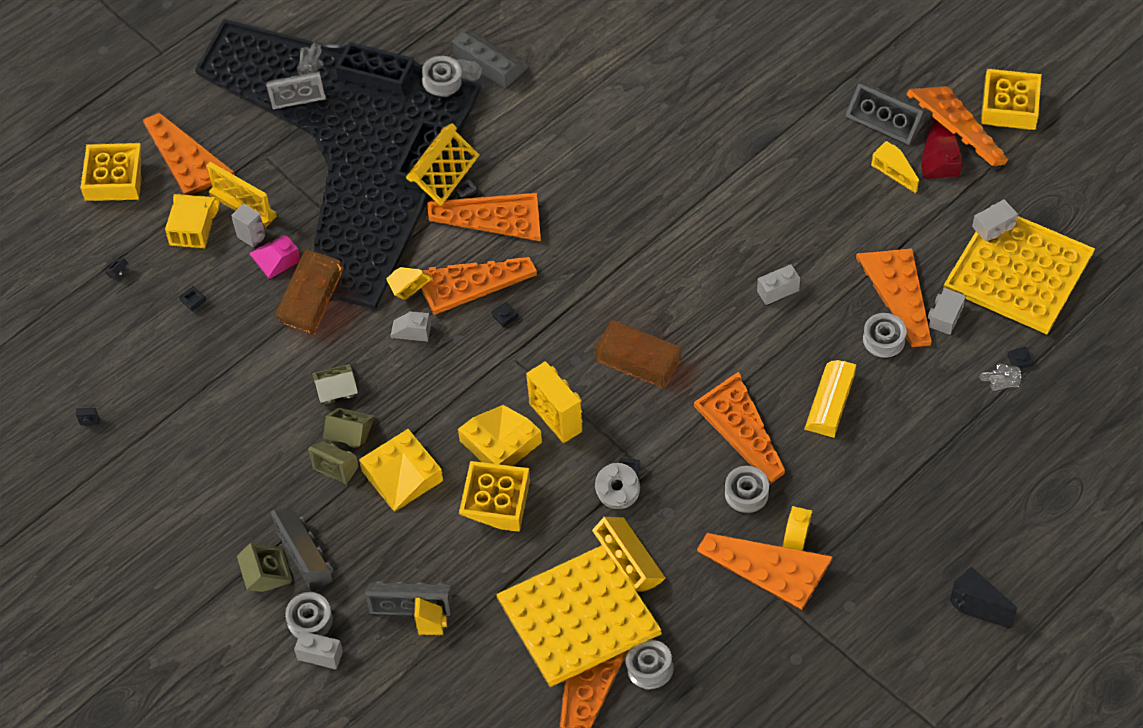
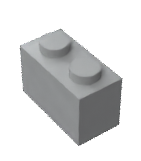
M1002 200L976 214L972 227L987 242L990 239L997 238L1006 230L1013 229L1016 226L1018 214L1005 200Z
M243 204L231 216L237 238L254 248L258 243L262 242L266 235L260 213Z
M790 264L758 278L757 292L766 305L798 292L800 277Z
M944 288L942 294H938L936 297L935 309L931 308L928 314V319H930L929 327L951 335L964 307L966 295Z
M303 631L300 632L294 649L297 660L332 669H337L343 653L340 640Z

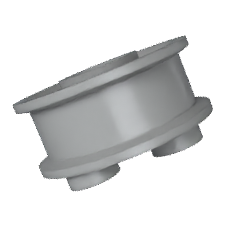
M436 56L425 62L422 69L423 86L429 93L447 97L460 88L462 70L460 64L455 59L448 56Z
M890 313L873 315L864 326L863 343L865 348L871 354L878 357L897 355L905 345L906 326L896 315Z
M613 463L605 466L598 473L595 480V489L599 499L605 506L620 510L628 508L637 500L640 493V483L631 467L622 463ZM615 483H622V489L618 491L612 489Z
M741 466L729 473L725 481V498L733 509L743 513L758 511L766 504L769 496V480L763 471L753 466Z
M312 592L302 593L294 597L286 608L285 614L288 627L296 638H299L301 631L325 636L332 626L333 616L330 605L320 594ZM311 614L313 615V617L311 618H305L306 616H309Z
M648 640L631 648L627 653L626 665L628 675L635 685L644 689H653L664 685L673 674L672 656L665 644L655 640Z

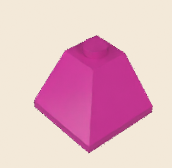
M281 235L250 252V256L268 279L300 262L298 248L288 236Z

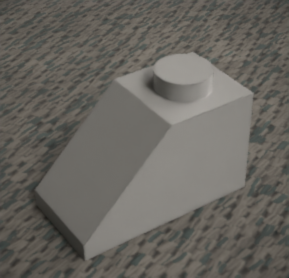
M410 311L395 319L391 338L428 341L431 329L429 313Z

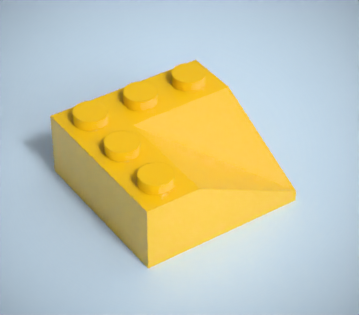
M987 69L981 124L1035 130L1039 112L1041 74Z
M141 144L86 145L81 190L85 201L139 200L141 189Z
M546 361L526 373L530 406L564 444L580 434L583 423L581 418L582 401L576 392L573 393L570 390L565 379L562 380L558 376L557 370L553 366L550 367Z
M504 405L471 418L458 429L460 442L482 463L514 466L542 443L541 430L528 418Z
M409 429L359 459L363 474L394 512L443 482L441 468Z
M470 461L459 514L498 529L520 532L530 484L529 468Z

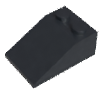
M972 566L954 581L950 601L956 609L961 610L967 615L1009 629L1013 626L1018 607Z

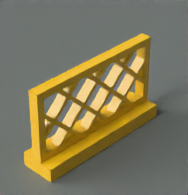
M453 123L442 129L406 176L410 182L415 181L439 205L445 202L479 157V154L455 131L457 127ZM452 138L458 142V148L452 147ZM442 151H448L449 160L442 159ZM453 151H459L460 160H454ZM464 151H468L473 157L470 160H465ZM433 163H439L440 172H433ZM443 163H450L451 172H444ZM454 163H461V172H455ZM424 175H429L430 185H426L421 180ZM434 176L441 177L442 185H435ZM445 176H452V185H446ZM436 188H442V198L436 194Z
M212 162L207 164L213 187L209 191L211 197L219 198V202L235 211L243 204L260 213L264 228L277 217L276 211L270 208L266 193Z

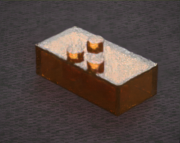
M308 249L304 250L275 314L280 323L311 334L315 333L344 269L339 260Z
M611 320L595 347V361L661 388H665L681 360L680 346Z

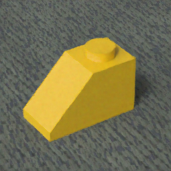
M400 267L386 279L394 295L405 301L433 278L423 270Z
M792 506L783 548L803 551L811 524V510Z
M421 598L415 599V621L418 635H443V627H447V615H443L442 607Z

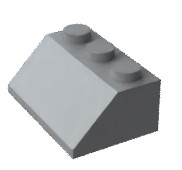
M320 72L267 82V89L273 109L325 99Z

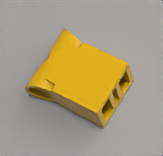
M174 194V205L165 228L169 245L205 248L212 225V218L215 217L219 209V198Z

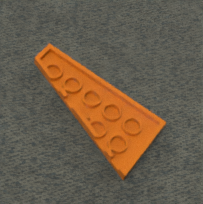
M948 86L909 89L906 94L908 97H915L920 102V107L923 109L927 108L933 112L932 117L953 134L957 132L962 136L963 139L961 141L966 145L974 146L976 153L990 165L1006 164L1008 158L1004 155L1003 151L998 148L993 139L988 136L983 127L978 124L973 115L963 106V103L953 94V91Z
M160 113L143 119L145 127L184 195H193L212 186L207 169L209 162L235 175L234 171Z
M537 193L445 200L442 205L435 201L428 202L429 221L541 241Z
M912 248L856 254L857 261L862 264L864 272L872 280L874 288L886 307L890 309L893 315L898 316L904 322L907 329L906 339L911 347L931 346V337Z
M530 257L507 259L505 262L498 263L487 261L488 264L479 265L477 263L449 265L447 268L441 269L430 267L429 270L423 271L430 274L433 279L420 289L433 314L436 315L536 276L537 270Z
M739 371L694 402V407L751 466L765 473L769 480V485L785 474V469L771 444L770 437L766 433L756 407L748 395V390L741 380Z
M709 533L705 535L697 549L698 553L800 610H803L833 559L831 556Z
M628 650L565 680L560 728L592 727Z

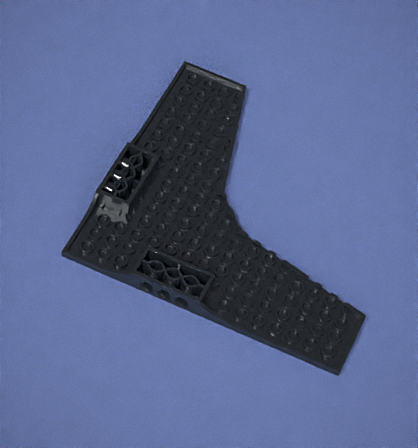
M223 19L195 68L196 74L311 133L328 165V177H326V187L323 193V203L319 214L317 235L314 241V251L311 256L306 290L376 310L388 285L386 278L394 272L430 197L415 181L410 182L406 176L443 128L453 123L457 127L455 131L460 134L481 90V84L461 79V86L455 93L447 97L433 95L423 86V65L416 62L412 57L353 42H348L347 45L322 44ZM320 72L325 99L273 109L267 89V82ZM452 138L451 144L454 147L456 140ZM442 151V159L447 160L449 157L448 151ZM433 163V172H440L439 163ZM424 175L421 180L426 185H430L429 175ZM434 176L435 185L439 176Z

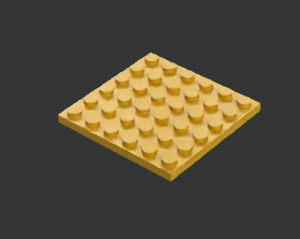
M1018 216L1016 226L1013 229L1006 230L997 238L990 239L987 242L975 232L944 283L943 289L946 288L966 295L965 299L1048 335L1094 254L1095 248Z
M599 546L496 594L498 601L550 687L661 635V629L628 578L620 572L603 546Z

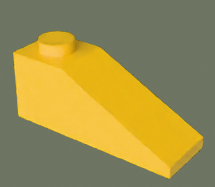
M885 141L873 153L871 165L916 193L919 184L918 177L902 151L897 146Z

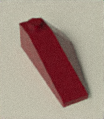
M932 118L921 161L923 179L960 177L962 161L956 136L939 121Z

